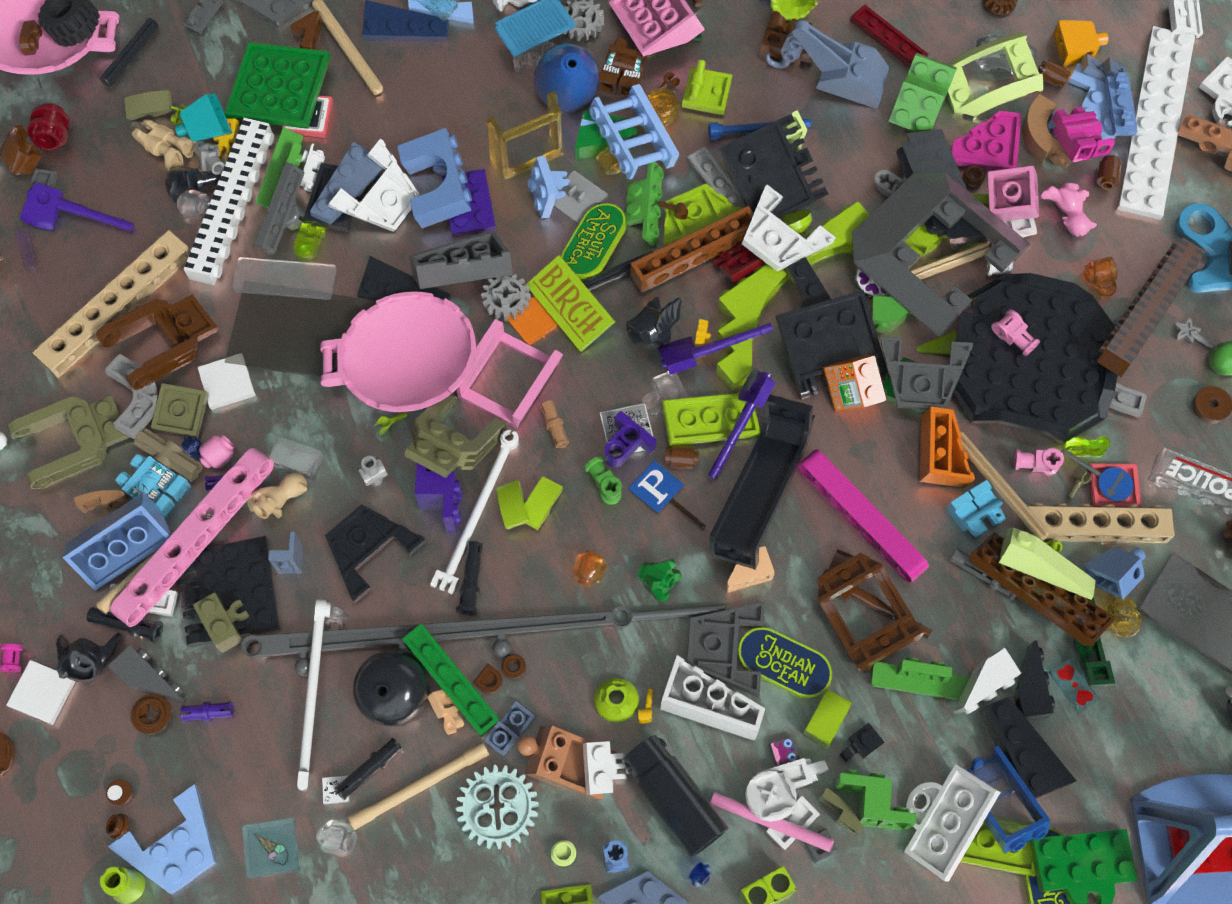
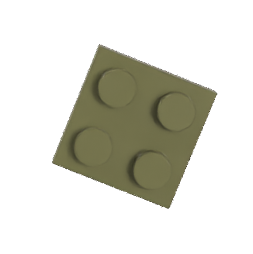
M162 383L151 429L198 438L209 393L203 390Z

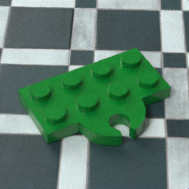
M1127 829L1051 836L1029 841L1039 892L1064 890L1070 904H1089L1087 901L1089 893L1096 897V904H1112L1115 897V884L1138 881Z

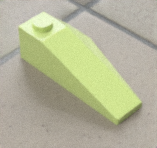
M1016 528L1006 529L999 563L1092 600L1096 580L1038 537Z

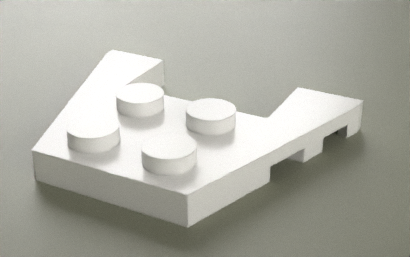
M380 139L367 156L385 170L383 175L361 203L341 188L328 206L394 232L412 209L410 199L421 195L408 176L402 172L396 163L395 157L385 147L384 141Z
M766 185L742 245L773 269L779 271L834 242L836 237L821 225L805 239L773 215L771 211L781 202L783 196Z

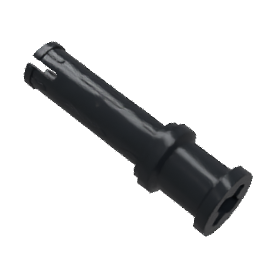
M469 541L467 544L463 583L458 588L460 599L459 606L456 607V613L461 615L473 616L477 615L478 611L475 607L477 596L480 594V589L477 585L483 544L477 541Z
M95 607L89 609L86 617L89 623L126 631L134 638L140 636L148 638L154 643L159 641L163 631V622L161 621L152 622L143 618L137 625L129 627L111 612L104 614Z

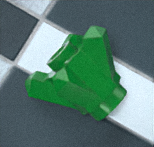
M672 558L657 563L644 562L639 569L638 579L649 587L659 602H666L670 595L668 590L674 586L675 581L678 582L682 578L680 570L673 569L676 567V563Z

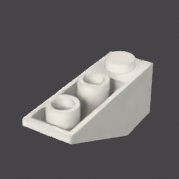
M1005 648L991 654L975 665L953 711L955 715L961 712H965L966 715L979 708L978 702L981 700L987 702L997 696V689L1001 687L1005 690L1016 683L1014 678L1020 675L1021 672Z

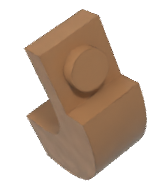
M1039 94L1031 104L1023 123L1022 130L1025 145L1032 156L1040 163H1043L1048 158L1053 164L1066 169L1071 160L1060 142L1052 137L1047 127V123L1052 118L1058 105Z

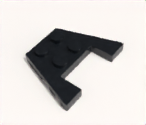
M362 504L325 535L354 603H357L372 590L370 585L358 574L357 570L390 541L395 539L410 556L426 543V539L423 536L411 532L408 528L392 522L387 517Z

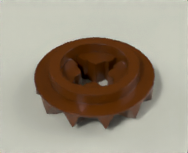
M983 0L990 12L1004 15L1015 9L1018 0H1000L996 2L997 0Z
M156 694L141 697L136 701L131 710L133 726L144 734H157L158 731L165 729L168 721L171 720V707L162 696ZM150 707L155 712L159 711L154 716V723L149 718H144L149 714Z

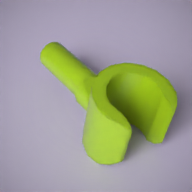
M402 412L390 418L381 416L374 426L382 425L383 428L379 431V434H385L394 422L407 417V414Z

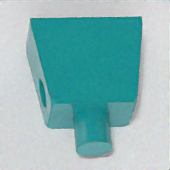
M206 94L182 110L180 116L183 123L175 126V131L179 137L189 135L192 142L233 133L216 94Z

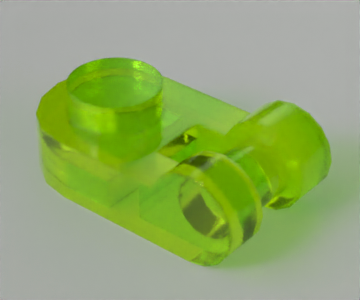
M306 222L302 223L293 247L295 255L299 260L309 261L316 256L321 241L325 237L326 228L322 226L313 227L310 223Z
M1101 436L1097 440H1084L1082 437H1073L1065 443V450L1076 457L1101 458L1110 447L1111 441L1105 436Z

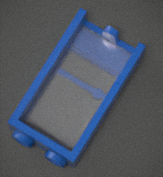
M994 747L993 757L985 761L980 757L975 758L972 761L971 768L967 771L1001 792L986 816L984 823L1002 848L1003 853L1005 854L1011 850L1013 852L1019 851L1026 845V842L1032 839L1039 840L1046 836L1050 826L1049 817L1000 747Z

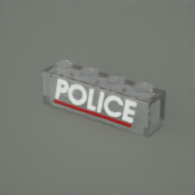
M1163 448L1156 455L1148 480L1154 482L1159 487L1170 488L1177 491L1181 496L1195 498L1204 505L1215 506L1222 509L1226 514L1232 515V474Z

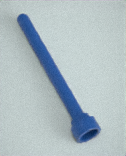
M802 119L806 128L812 125L810 119ZM712 122L708 124L709 139L719 140L720 137L727 134L750 133L772 122L729 126Z

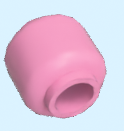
M212 435L200 446L199 452L202 457L199 460L208 469L211 467L222 469L234 458L235 446L225 435Z

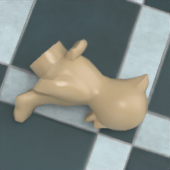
M289 473L282 478L277 487L268 486L252 492L246 503L249 509L254 511L260 518L267 519L271 514L280 518L283 515L280 509L290 498L298 497L307 491L306 478L300 473Z

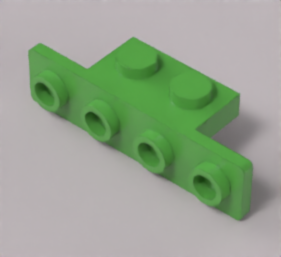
M287 128L282 129L256 198V204L267 209L269 208L285 162L293 163L299 167L303 157L302 154H299L302 148V135Z
M656 162L648 163L647 179L628 183L625 209L626 224L631 226L643 223L642 237L652 247L657 246V239L659 237L658 225L661 216L659 202L662 198L661 185L664 177L662 167Z
M909 657L906 660H902L899 665L882 662L873 664L871 686L959 701L970 677L952 674V667H946V664L942 662L921 663L920 659Z

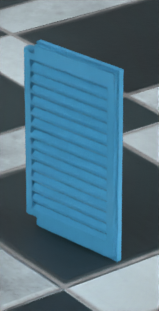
M540 0L495 22L497 26L495 31L513 57L577 27L559 0Z

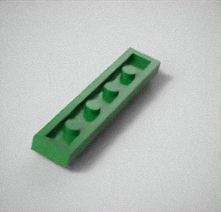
M422 623L402 639L480 736L500 720Z

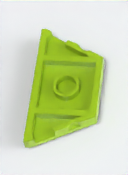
M703 184L669 199L666 203L675 205L677 203H684L688 209V216L685 220L677 219L674 216L675 211L665 208L664 247L742 208L728 202V198L716 193L708 184Z

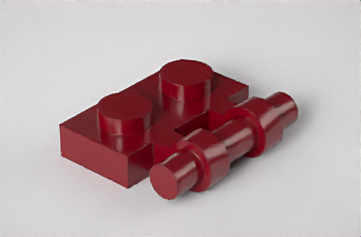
M742 241L735 244V247L730 251L720 253L718 258L712 261L713 266L716 269L720 267L721 272L733 282L766 263L742 245Z

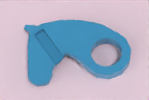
M1195 203L1186 206L1176 219V231L1181 239L1183 237L1205 250L1206 253L1204 255L1209 258L1201 270L1195 271L1190 275L1187 280L1188 287L1194 292L1232 289V275H1229L1227 253L1228 244L1232 241L1231 226L1209 205ZM1191 216L1205 218L1210 223L1211 233L1206 235L1196 234L1189 228L1188 218Z

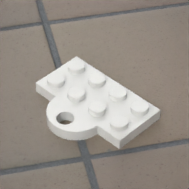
M957 764L954 765L943 785L934 782L918 785L910 793L906 804L909 813H916V824L913 826L916 832L904 852L942 880L949 882L1001 792ZM925 795L927 803L924 808L919 809L917 800L920 796Z

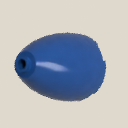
M561 44L548 50L540 59L534 73V86L537 95L549 108L562 113L575 112L589 104L594 98L599 84V71L593 56L586 49L575 44Z

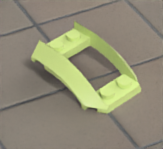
M1018 32L987 42L952 59L949 65L957 67L947 97L954 114H967L975 118L979 114L998 105L1024 97L1032 92L1043 91V74L1039 75L1026 41V34ZM1004 49L1016 82L974 100L962 66Z

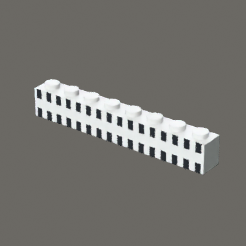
M248 118L243 119L185 264L184 271L189 280L215 285L217 278L221 277L223 262L230 254V244L232 239L234 240L237 236V226L239 221H242L244 218L246 203L252 198L253 185L259 180V170L261 165L265 164L268 147L274 141V134L269 123Z

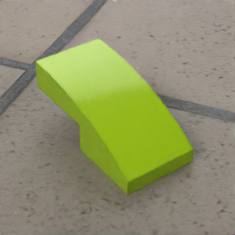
M542 476L525 503L530 521L525 524L539 530L550 514L551 507L562 493L563 486Z
M516 480L497 487V496L505 528L511 529L530 522L524 504L526 501L520 481Z

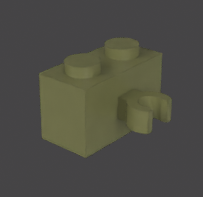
M213 593L193 604V607L215 647L223 653L243 641L234 621H243L249 617L247 611L237 614V609L243 606L241 600L233 602L230 609L227 610L218 595Z

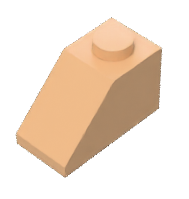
M766 546L759 548V564L756 570L736 564L726 585L727 593L773 579L775 572Z

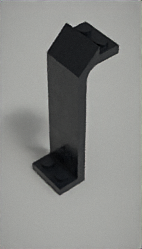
M769 395L765 402V418L762 431L710 533V556L756 570L759 564V547L807 448L815 415H812L813 406Z

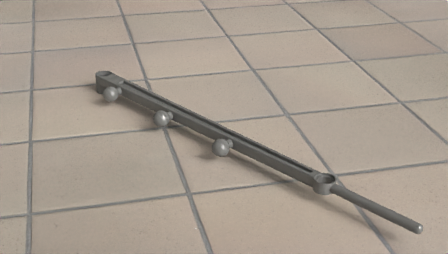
M718 604L631 611L626 606H617L613 611L428 623L423 625L436 641L496 636V641L492 645L493 654L498 658H505L511 653L512 648L509 641L506 640V635L605 625H614L616 628L623 629L628 627L631 621L702 616L724 611L726 606ZM622 610L628 614V621L626 623L619 624L616 622L614 616L617 611ZM420 624L323 631L321 652L398 645V650L413 655L402 639ZM313 631L250 635L243 639L241 650L244 655L254 660L261 659L262 657L299 654V659L294 667L295 672L300 676L306 677L309 674V653H311ZM254 641H258L260 649L258 652L250 654L249 645Z

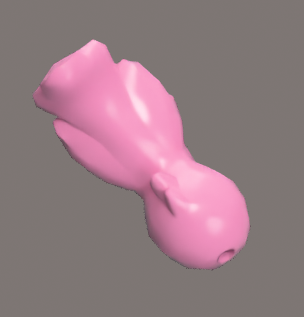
M1066 183L1059 190L1050 186L1041 193V199L1054 201L1057 207L1064 214L1068 215L1067 217H1062L1068 232L1073 236L1082 237L1097 225L1082 210L1083 201L1089 196V191L1085 189L1079 191L1077 184Z

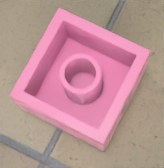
M1034 166L988 172L989 208L991 212L1003 222L1039 217L1038 180Z

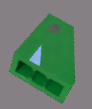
M584 110L575 144V159L611 153L606 139L600 134L596 121L591 118L589 111ZM609 115L613 123L629 119L626 117ZM635 126L618 131L623 141L638 136V128H635Z

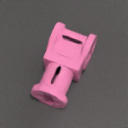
M1012 309L1005 312V316L999 322H994L991 326L993 332L1000 339L1005 340L1009 345L1014 342L1023 351L1024 356L1033 351L1040 343L1039 339H1034L1026 331L1028 325Z
M1054 448L1036 450L1035 453L1021 452L1020 449H1015L1013 457L1014 470L1027 468L1032 469V472H1042L1045 475L1055 474L1064 462L1062 452Z

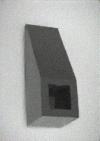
M130 645L108 665L118 678L131 689L156 694L180 703L185 702L180 696L183 690L174 681L169 684L164 679L167 674L157 664L152 667L148 663L150 656L141 647L136 650Z

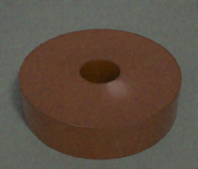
M1208 386L1196 394L1192 406L1194 413L1199 419L1206 423L1217 424L1224 421L1230 415L1232 399L1225 390L1215 386Z

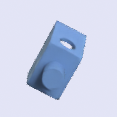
M1112 547L1086 562L1084 569L1086 574L1096 580L1095 587L1123 600L1144 578L1142 561L1146 556L1138 547H1135L1130 552L1118 547Z

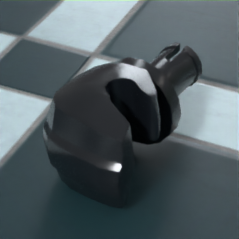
M192 167L175 168L168 171L167 178L165 179V188L172 201L177 203V195L195 189L197 195L203 194L204 187L217 185L221 174H201L198 168Z

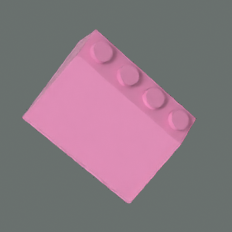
M685 0L609 1L610 6L643 56L687 43L705 30Z

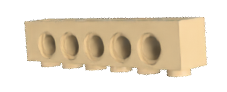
M1036 503L1028 506L1050 533L1044 541L1168 543L1175 536L1172 509H1163V506L1159 505L1150 506L1149 508H1139L1138 505L1116 508L1115 505L1092 507L1089 504H1082L1077 507H1068L1067 504H1056L1053 507L1044 506V504ZM1045 518L1052 519L1055 525H1049ZM1069 518L1075 519L1078 522V526L1071 524ZM1093 519H1098L1102 526L1096 525ZM1117 519L1124 521L1126 527L1119 525ZM1141 520L1147 521L1149 527L1144 526ZM1023 523L1024 531L1033 535V533Z

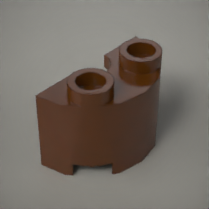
M22 125L14 126L8 133L0 148V156L13 174L21 175L23 173L32 175L42 155L35 145L26 141L28 134Z

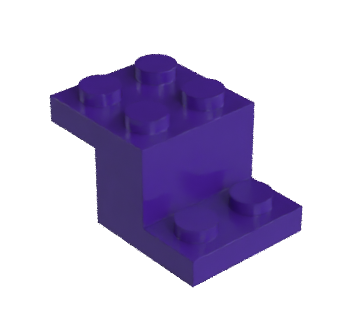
M417 463L415 496L419 508L443 510L442 518L446 531L456 533L457 525H461V511H459L458 503L462 502L463 499L461 481L457 480L455 472H451L445 478Z

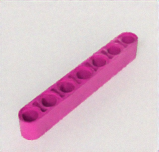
M815 449L799 463L798 469L806 479L905 581L912 583L929 568L927 560L821 451Z

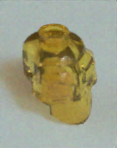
M1108 593L1107 604L1104 610L1115 618L1109 629L1121 637L1135 636L1139 633L1142 623V614L1138 612L1135 602L1128 596L1122 600Z

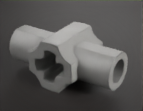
M204 141L196 142L193 149L199 157V168L202 171L212 172L215 175L221 174L225 165L219 159V147Z
M367 456L362 459L361 465L356 467L366 486H378L383 482V478L388 475L378 456L375 458Z

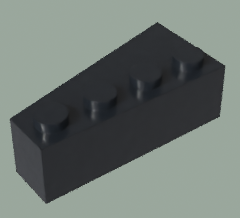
M1009 697L986 705L980 711L995 745L1000 747L1035 799L1068 787L1077 781Z

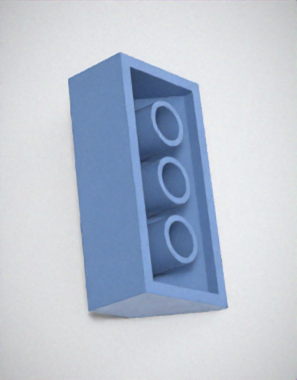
M142 492L67 542L62 558L96 591L158 550L172 533L160 509L145 492Z

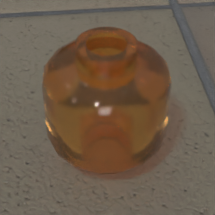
M586 550L585 553H580L572 571L573 575L578 577L577 582L591 587L592 583H601L607 568V562L603 560L604 556Z

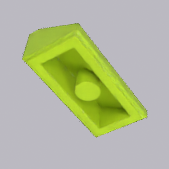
M591 884L540 891L541 904H593Z

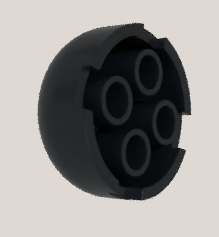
M388 650L377 653L368 658L355 675L353 682L355 703L359 711L375 724L398 726L416 718L428 702V696L430 695L428 673L415 656L405 651Z

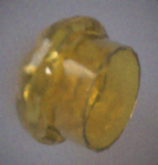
M657 88L648 94L647 98L663 126L673 123L680 113V105L675 94L666 88Z

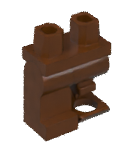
M772 12L758 56L765 58L766 54H769L772 57L782 59V46L787 35L793 32L795 22L798 19H792L790 23H786V19L780 12ZM776 27H779V29H780L779 32L772 31V30H773V28H776ZM803 48L800 57L790 63L800 66L801 61L813 63V60Z

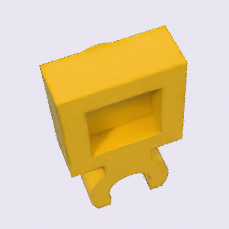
M235 118L227 119L233 132L232 134L213 138L218 143L219 157H222V152L225 149L228 156L232 149L231 143H234L239 130V121Z
M699 319L694 348L710 343L711 333L707 332L709 321Z

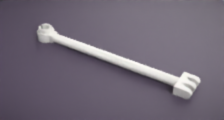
M506 430L501 434V449L445 572L436 570L430 584L431 587L436 588L439 580H442L439 590L445 591L449 583L451 585L448 593L451 595L455 593L460 580L453 575L508 454L519 444V436L515 431ZM508 435L514 437L511 441L505 439Z
M316 599L297 781V788L301 791L305 790L308 786L324 617H330L331 603L326 602L324 599Z

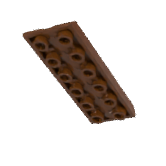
M995 532L971 553L970 559L973 565L1084 646H1093L1115 620L1105 610L1099 608L1083 596L999 563L1004 538Z

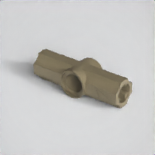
M146 428L135 437L133 443L135 447L151 456L167 469L173 470L190 482L200 476L203 465L185 454L174 442L170 440L165 441Z

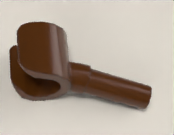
M667 72L664 75V82L652 95L656 98L668 86H678L680 79L675 77L671 81L675 74Z
M663 201L659 202L660 207L675 211L674 216L677 219H687L688 209L684 203H677L675 205Z

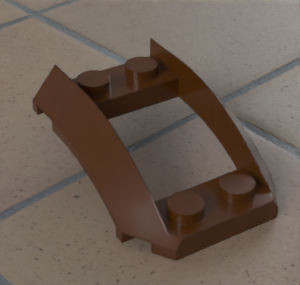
M859 553L818 577L817 600L859 671L872 669L871 666L912 642L916 644L923 636V631L915 621L881 562L879 563L870 559L869 556ZM874 576L899 619L857 643L832 599Z

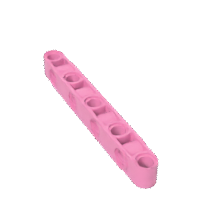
M251 448L245 452L114 600L110 607L111 613L129 627L137 625L249 499L251 493L270 474L274 467V461L256 448Z

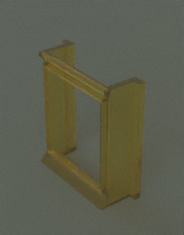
M556 91L547 94V114L503 133L494 117L485 120L492 166L497 164L505 180L531 169L536 160L534 158L509 169L506 142L546 124H549L550 139L556 149L541 156H545L546 160L550 161L564 155L561 130V114L563 113L557 102Z

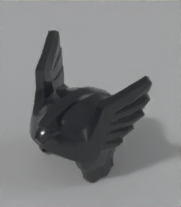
M659 297L649 301L647 306L638 315L626 322V331L634 344L644 342L645 345L651 343L669 344L671 339L670 329L680 319L682 300L676 298L662 309Z
M117 632L105 646H99L86 638H79L68 646L63 635H59L56 639L57 658L59 661L57 672L59 678H68L81 683H89L98 679L109 659L114 654L122 634Z

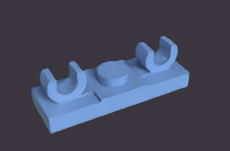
M1117 72L1115 76H1107L1105 79L1113 135L1135 136L1138 131L1129 75L1126 72Z

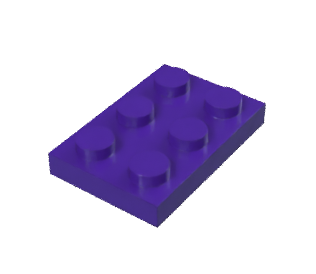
M485 169L465 172L468 181L465 183V187L469 189L472 196V201L469 202L471 211L449 218L452 238L496 231ZM446 175L442 176V182L445 180Z

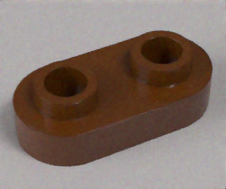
M35 20L24 21L19 42L21 51L25 56L35 55L39 49L42 29Z

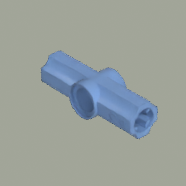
M610 841L608 844L602 845L607 873H617L629 869L628 852L624 841Z

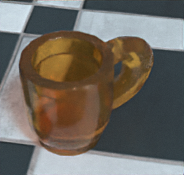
M1111 256L1094 260L1084 266L1087 282L1094 283L1098 292L1105 296H1111L1116 292L1117 267ZM1111 281L1110 287L1105 288L1099 285V283Z

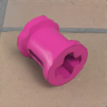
M18 644L0 645V650L2 651L0 672H20L19 660L23 646Z

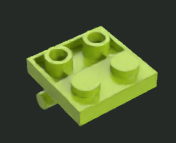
M698 60L696 68L690 67L682 108L724 115L732 74L706 70V62Z

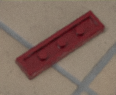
M864 4L851 16L850 22L909 68L916 53L928 57L926 51Z

